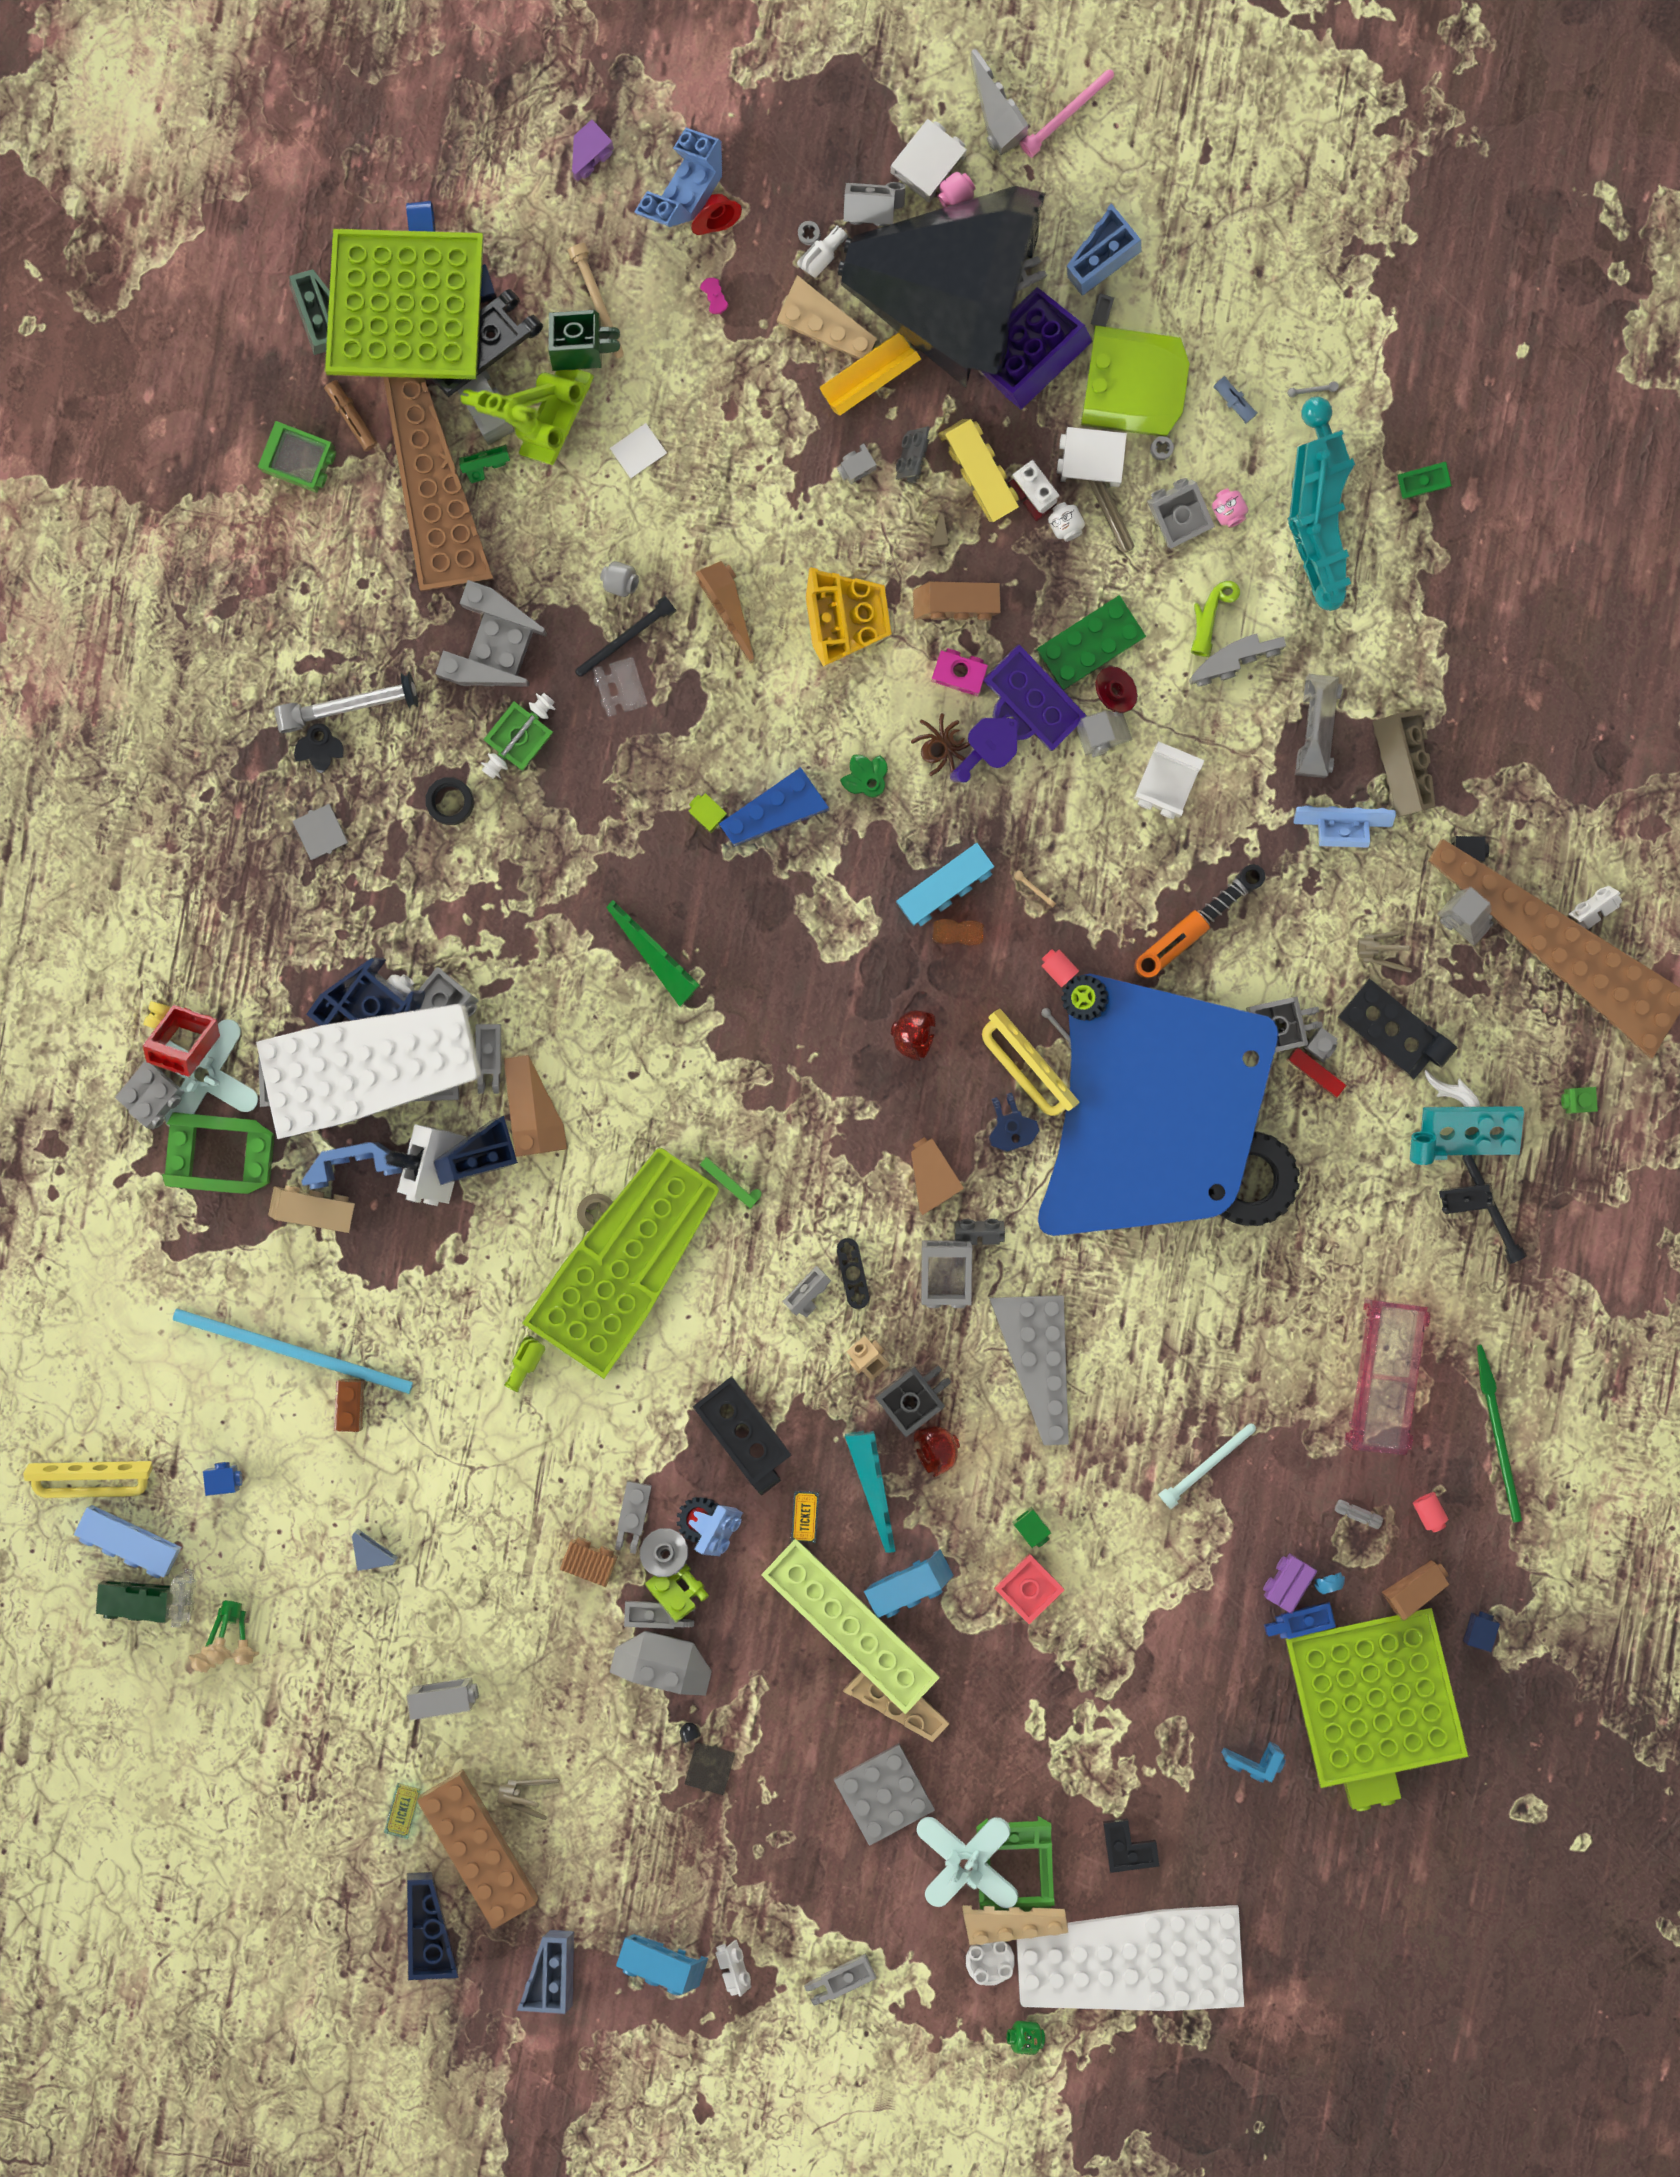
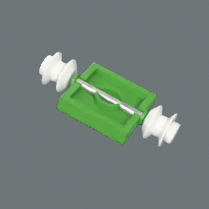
M536 693L538 700L535 703L529 702L530 709L533 711L531 713L514 701L483 739L499 752V757L496 754L488 753L490 758L488 763L481 762L484 765L482 771L492 779L496 776L501 778L499 775L501 769L508 770L505 762L506 759L521 771H524L553 735V732L538 720L539 717L548 719L547 712L549 709L556 710L552 706L555 701L545 693L541 696Z

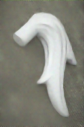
M1425 1070L1427 1080L1439 1092L1437 1097H1452L1460 1101L1464 1107H1480L1478 1097L1461 1079H1458V1085H1450L1436 1079Z

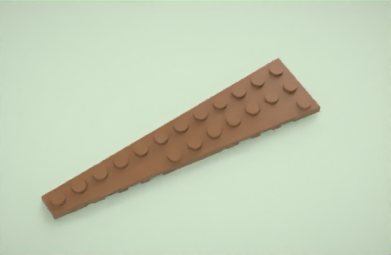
M384 377L420 591L465 585L468 580L476 583L494 580L425 378Z
M1441 839L1428 861L1452 883L1456 884L1460 890L1472 887L1485 898L1491 906L1490 915L1499 922L1498 924L1507 929L1535 957L1562 981L1570 985V988L1588 1001L1597 1012L1606 1017L1615 1028H1618L1644 1054L1649 1058H1653L1680 1014V987L1451 843Z

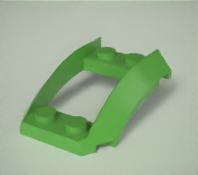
M172 1112L167 1122V1125H170L165 1174H162L165 1186L250 1194L270 1184L275 1134L263 1127L257 1120ZM197 1128L248 1132L243 1181L192 1176Z
M1037 1816L1038 1821L1008 1822L1010 1835L997 1849L1038 1848L1041 1896L1018 1897L1013 1907H1019L1024 1912H1030L1032 1908H1051L1055 1906L1051 1823ZM988 1818L976 1827V1833L988 1822ZM990 1858L986 1861V1863H987L989 1866H990ZM979 1889L980 1909L983 1910L984 1906H994L995 1911H1009V1908L998 1906Z

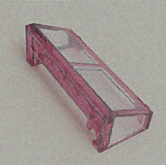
M1364 1298L1363 1310H1366V1316H1369V1318H1364L1363 1320L1365 1328L1352 1420L1349 1421V1426L1353 1429L1345 1432L1344 1445L1350 1449L1407 1455L1408 1449L1411 1450L1413 1435H1410L1424 1331L1425 1327H1428L1430 1323V1312H1427L1428 1307Z

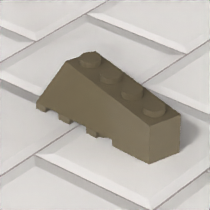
M1424 709L1396 713L1372 721L1374 735L1380 748V757L1385 767L1387 784L1391 790L1393 807L1396 810L1397 817L1412 815L1436 807L1432 776L1427 774L1430 755L1425 752L1424 740L1428 739L1427 729H1422L1421 719L1425 718Z

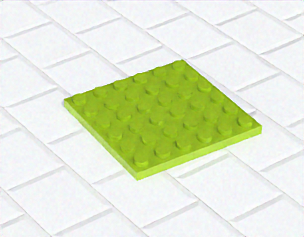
M333 229L325 364L326 375L477 379L483 233Z
M1432 1608L1416 1611L1404 1621L1396 1615L1285 1639L1320 1788L1468 1757Z

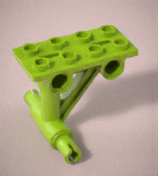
M578 369L556 371L555 374L544 372L538 376L535 388L508 396L485 390L475 392L471 389H465L463 393L469 396L461 395V402L464 405L475 407L480 413L503 419L514 426L516 436L523 441L518 452L521 456L554 465L590 388L594 375ZM541 402L538 411L535 408L526 407Z

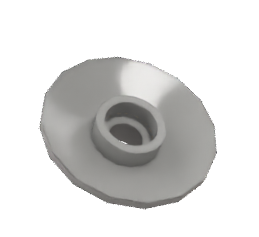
M670 1528L651 1532L644 1539L640 1547V1560L643 1567L650 1574L657 1577H669L677 1574L684 1567L688 1559L686 1540L679 1532ZM665 1551H669L670 1556L663 1559L662 1554Z

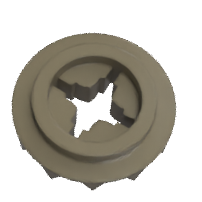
M591 1194L580 1202L577 1209V1218L585 1230L590 1231L595 1225L593 1224V1215L586 1212V1210H595L598 1203H600V1211L605 1212L613 1203L609 1197L603 1194Z

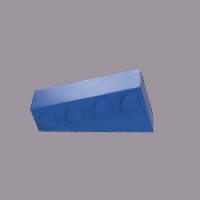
M800 767L719 823V825L735 847L791 824L827 812L829 807Z

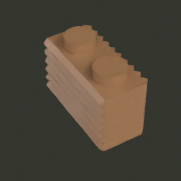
M577 1537V1540L571 1539L560 1570L606 1587L618 1556L613 1555L615 1551L601 1546L600 1549L590 1546L591 1542L581 1537Z

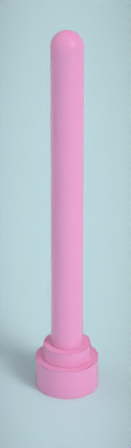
M1110 69L1106 70L1036 135H1027L1019 142L1022 150L1029 157H1034L1040 151L1042 142L1114 77V72Z

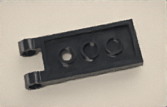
M511 289L505 290L498 298L480 310L477 376L527 338L537 336L543 329V324L535 315L528 316L517 326L506 314L514 310L520 302L519 297ZM489 332H493L496 334L495 337L491 339L487 338L486 335ZM431 378L447 397H450L472 380Z

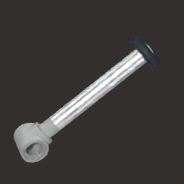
M409 671L407 676L401 673V685L302 707L298 703L277 706L274 708L279 733L301 730L303 726H306L307 721L406 699L410 709L412 705L418 707L417 691L412 675Z

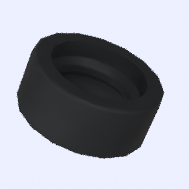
M444 777L436 780L429 787L426 794V807L429 814L436 821L445 825H457L464 822L471 815L474 807V797L470 788L463 781L454 777ZM445 787L459 789L464 797L462 810L453 816L441 814L435 805L437 793Z

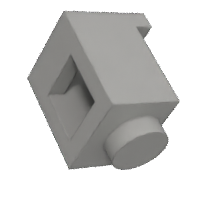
M865 444L860 445V452L852 451L844 456V461L837 467L841 478L844 481L848 479L850 484L876 470L877 465Z
M1322 1027L1317 1028L1308 1040V1045L1304 1046L1303 1049L1323 1063L1336 1050L1338 1043L1336 1041L1338 1039Z

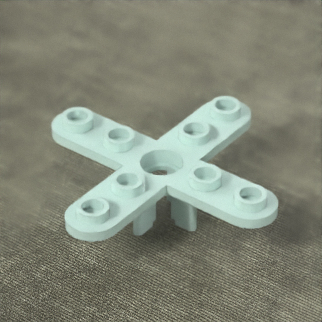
M226 1019L218 1023L220 1037L197 1067L207 1069L209 1072V1076H205L203 1082L195 1078V1071L190 1077L177 1073L185 1078L180 1087L185 1092L181 1096L180 1103L175 1108L170 1109L165 1115L166 1123L172 1112L195 1114L207 1092L239 1111L249 1112L255 1109L258 1104L257 1093L252 1088L221 1071L222 1066L241 1035V1028L237 1022ZM170 1040L166 1044L172 1048L189 1052Z
M925 1817L920 1820L917 1825L919 1837L946 1860V1867L926 1888L925 1898L929 1904L935 1907L946 1905L966 1882L973 1889L978 1887L1002 1908L1013 1907L1018 1900L1016 1888L986 1863L1010 1835V1826L1004 1819H990L967 1845L935 1818ZM962 1859L968 1860L964 1867L965 1869L959 1865Z

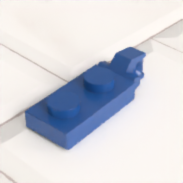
M1330 1602L1297 1609L1292 1614L1289 1612L1281 1613V1615L1275 1616L1276 1622L1264 1625L1268 1637L1280 1634L1281 1639H1292L1336 1627Z

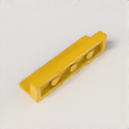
M896 333L821 385L820 390L834 413L840 416L920 361L921 358L917 351L909 346L906 339L900 333Z

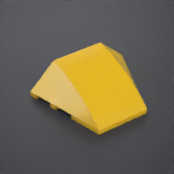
M812 567L809 568L806 604L812 646L823 667L891 635L884 585L857 578L851 579L839 576L837 573L831 574L819 571Z

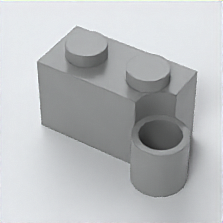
M889 182L886 185L846 183L843 221L854 225L874 223L876 226H886L893 224L894 209L902 208L905 205V185L900 182Z

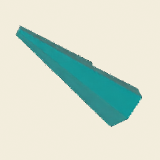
M874 1431L845 1434V1439L885 1552H896Z

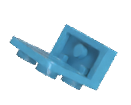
M1270 1741L1259 1764L1226 1748L1222 1750L1225 1761L1228 1762L1227 1765L1230 1768L1239 1772L1242 1769L1247 1770L1251 1773L1250 1776L1262 1783H1264L1265 1779L1272 1782L1276 1772L1280 1773L1286 1761L1283 1758L1284 1753L1280 1747Z

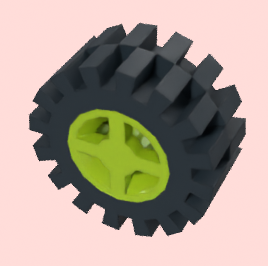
M1086 975L1076 976L1072 981L1066 983V988H1063L1062 992H1064V995L1061 996V1000L1064 1004L1062 1005L1067 1010V1013L1076 1019L1091 1021L1094 1020L1093 1018L1100 1017V1014L1107 1009L1105 1006L1109 1002L1107 1000V996H1109L1108 991H1106L1105 985L1094 977Z

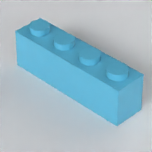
M976 843L899 898L896 903L913 926L918 923L921 927L932 919L930 915L937 909L942 912L953 904L950 899L957 894L963 897L972 890L970 885L975 881L979 880L982 883L993 874L990 870L994 868V865L979 844Z

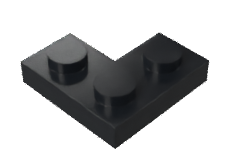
M1128 1818L1103 1821L1110 1873L1159 1867L1156 1840L1131 1843Z

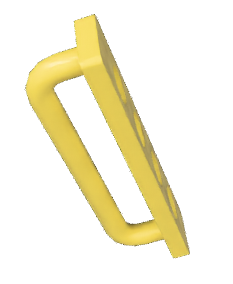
M1001 1009L993 1012L989 1016L991 1021L983 1028V1041L1041 1111L1047 1115L1055 1116L1065 1110L1070 1111L1080 1103L1079 1100ZM998 1028L1060 1101L1055 1106L1049 1105L992 1037V1032Z
M152 1462L30 1463L27 1465L23 1475L24 1481H31L32 1490L36 1495L43 1498L134 1497L145 1492L148 1484L147 1479L152 1471ZM137 1479L138 1481L137 1486L44 1488L41 1485V1481Z

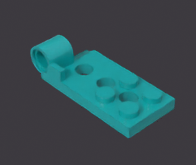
M1522 1106L1423 1107L1421 1131L1411 1135L1409 1159L1418 1165H1429L1434 1160H1447V1155H1520L1524 1109ZM1445 1127L1453 1128L1449 1135L1440 1134L1441 1130ZM1470 1127L1478 1128L1477 1132L1473 1135L1465 1134V1131ZM1494 1127L1503 1128L1501 1133L1497 1135L1490 1134L1491 1129Z

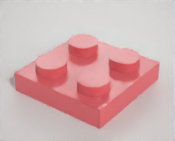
M1030 1553L994 1587L1028 1624L1035 1620L1065 1590Z

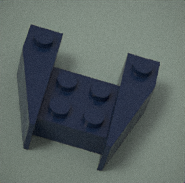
M372 957L320 994L306 1015L319 1026L341 1023L345 1017L354 1021L418 1011L421 1009L426 993L424 991H411L405 997L378 974L386 959Z

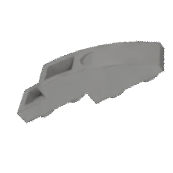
M1256 633L1227 645L1208 658L1189 679L1190 685L1197 683V687L1212 683L1211 679L1221 677V680L1233 678L1236 676L1235 673L1241 669L1239 661H1242V664H1248L1257 661V656L1266 654V658L1280 655V650L1286 647L1284 636L1260 643Z

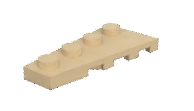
M797 275L777 318V323L858 360L872 351L877 338Z
M862 1672L843 1690L846 1694L852 1695L862 1701V1703L875 1708L885 1716L898 1721L931 1742L949 1725V1722L923 1697L905 1714Z
M963 1905V1915L970 1945H983L993 1942H1007L1010 1940L1031 1939L1068 1933L1065 1909L1032 1908L1030 1912H1024L1019 1907H1009V1911H995L994 1906H984L983 1910H972V1906Z

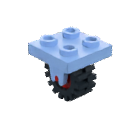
M694 1497L692 1500L685 1501L686 1505H681L679 1508L682 1512L677 1513V1517L680 1518V1521H677V1526H681L679 1532L685 1534L684 1538L692 1542H698L695 1550L699 1553L713 1556L723 1554L729 1547L730 1536L741 1524L743 1512L734 1507L720 1506L718 1503H714V1500L703 1497Z

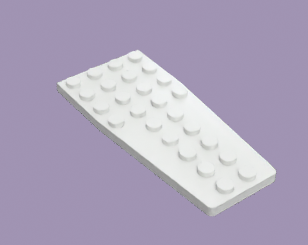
M462 1004L322 1025L256 1042L277 1139L349 1123L476 1080L480 1077L466 1007Z
M1238 1905L1161 1909L1067 1923L1068 1933L1016 1940L1019 1996L1023 2007L1152 2011L1244 2007Z

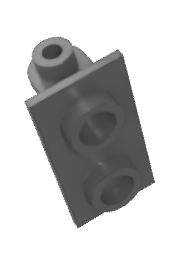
M963 1219L954 1222L955 1241H971L972 1245H977V1236H982V1245H1000V1242H1005L1004 1221H999L998 1219H987L985 1221Z

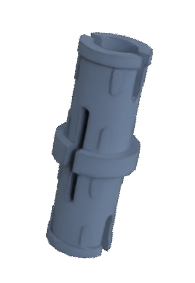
M1226 376L1213 386L1227 401L1229 409L1233 408L1245 424L1257 415L1258 412L1243 398L1244 394L1242 391L1238 392Z

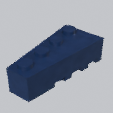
M432 1872L407 1873L408 1980L458 1978V1968Z

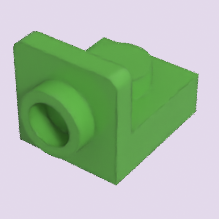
M1596 1087L1564 1089L1565 1094L1561 1096L1562 1108L1566 1109V1114L1598 1112Z

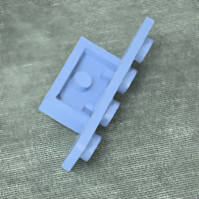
M1307 805L1296 808L1294 824L1318 825L1319 846L1369 848V827H1392L1396 811L1385 808L1363 809L1360 807L1338 808L1335 806L1323 808Z

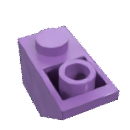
M593 120L589 121L574 135L572 172L577 182L582 177L585 179L590 176L594 171V166L600 161H606L613 153L612 140Z

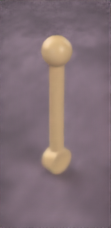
M1022 871L1014 873L1016 880H1021L1052 908L1056 905L1052 899L1048 898L1027 880Z

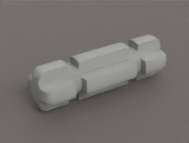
M1341 1499L1336 1503L1335 1511L1337 1513L1347 1514L1349 1518L1363 1524L1368 1523L1370 1527L1375 1529L1381 1527L1383 1517L1380 1515L1371 1514L1370 1511L1353 1504L1349 1505L1348 1502Z

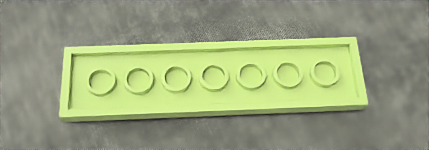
M794 1539L761 1574L905 1714L940 1678L933 1669L881 1619L877 1618L855 1594L797 1539Z

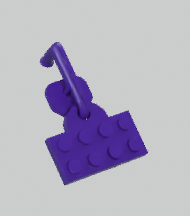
M1017 645L983 679L996 693L999 700L994 706L993 718L981 719L970 730L968 742L974 750L952 771L950 779L953 782H968L971 777L969 771L982 758L993 768L1004 767L1017 754V741L1028 739L1034 734L1050 751H1053L1078 726L1081 719L1087 717L1021 645Z

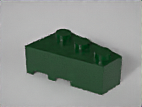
M103 1580L98 1584L96 1614L103 1615L105 1619L123 1617L131 1621L145 1620L166 1623L176 1614L178 1586Z

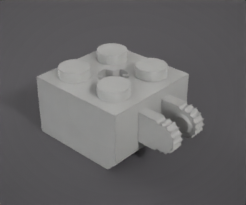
M1298 996L1246 1008V1012L1267 1016L1273 1021L1276 1019L1277 1023H1282L1283 1028L1279 1029L1281 1032L1278 1033L1275 1052L1308 1045L1305 1031L1323 1027L1322 1022L1318 1021L1304 1025L1302 1016L1316 1014L1319 1012V1008L1313 1007L1300 1010Z

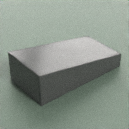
M1099 294L1091 320L1092 325L1106 327L1114 297Z

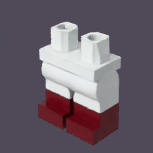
M1033 460L1012 474L1013 479L1008 482V485L1013 487L1020 501L1028 497L1023 502V505L1036 522L1056 506L1057 498L1060 495Z

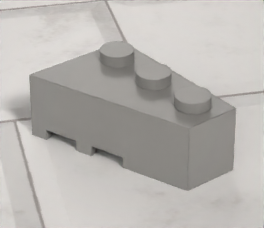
M1103 711L1081 719L1076 727L1085 756L1092 754L1093 758L1106 754L1109 748L1132 740L1123 713Z
M1472 887L1456 892L1437 914L1442 918L1440 922L1447 929H1455L1474 947L1494 924L1491 921L1493 917L1490 915V903Z

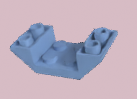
M685 128L673 148L684 160L662 196L647 191L636 208L635 213L668 227L694 220L703 209L722 177V144L719 139Z
M379 1142L365 1143L322 1151L302 1179V1186L310 1185V1189L329 1186L328 1181L335 1180L332 1165L350 1162L349 1157L354 1156L356 1161L374 1158L376 1172L383 1171L384 1176L402 1173V1168L386 1164L384 1156L391 1150Z

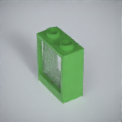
M275 421L258 468L266 474L318 493L319 488H323L326 483L327 474L325 472L328 464L332 465L335 460V446L327 440Z

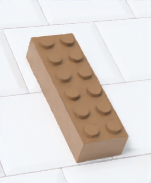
M463 1769L420 1794L417 1799L418 1804L492 1929L497 1928L536 1905L538 1895Z

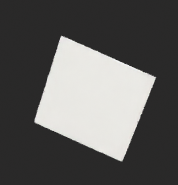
M646 423L610 447V450L630 478L667 454Z

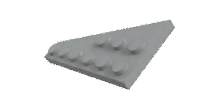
M1064 1296L989 1298L1043 1445L1069 1444Z

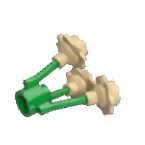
M222 1601V1606L218 1610V1615L206 1646L202 1647L200 1653L189 1655L188 1657L192 1661L191 1668L201 1673H207L210 1667L215 1668L216 1664H223L226 1659L230 1658L234 1659L237 1665L253 1663V1657L259 1655V1652H255L252 1648L248 1647V1640L245 1638L244 1621L246 1611L241 1610L242 1603ZM238 1619L240 1640H238V1648L231 1653L224 1646L226 1641L224 1636L228 1623L236 1624ZM222 1621L219 1637L216 1638L215 1644H212Z

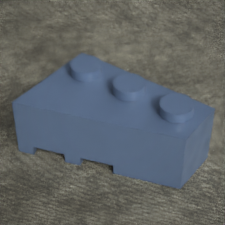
M549 1930L542 1937L517 2011L566 2014L573 2006L574 1931Z

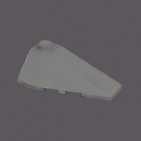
M975 48L971 51V63L987 129V141L992 150L995 151L997 149L1001 156L1019 145V142L1027 136L1029 125L1012 98L1006 100L1004 87L1000 81L993 82L994 76L990 67Z

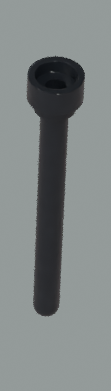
M665 595L660 598L653 611L576 668V675L579 677L584 676L661 616L664 618L667 615L670 617L674 614L676 609Z
M1463 1155L1462 1159L1475 1185L1486 1184L1472 1155ZM1495 1203V1208H1488L1487 1210L1507 1248L1505 1249V1257L1508 1263L1512 1264L1527 1257L1523 1247L1515 1244Z

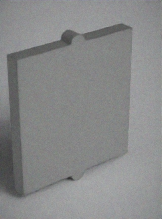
M330 804L315 811L309 810L308 814L293 820V824L311 860L326 853L332 854L333 850L348 844Z

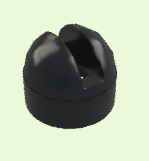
M685 1723L680 1729V1737L683 1743L701 1736L698 1727L693 1723Z

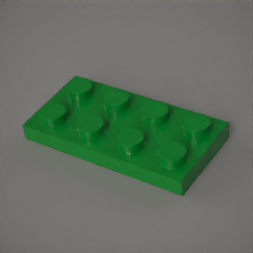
M1118 595L1038 647L1036 651L1060 688L1064 691L1146 638V635L1121 596Z

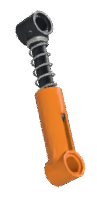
M1255 864L1244 867L1235 876L1232 884H1228V888L1225 891H1220L1218 897H1213L1211 903L1205 904V908L1202 910H1193L1140 955L1134 964L1136 973L1142 978H1151L1157 975L1210 929V922H1214V919L1219 914L1222 915L1226 908L1230 909L1229 906L1237 902L1239 897L1250 894L1253 890L1262 886L1266 878L1263 868ZM1248 871H1253L1257 874L1258 879L1255 884L1247 882L1245 876ZM1173 941L1177 943L1161 958L1157 956V954H1159ZM1144 959L1153 961L1154 969L1152 972H1145L1142 969L1141 964Z

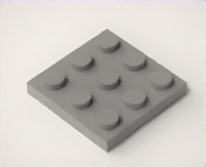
M899 1743L834 1778V1782L869 1846L935 1811Z

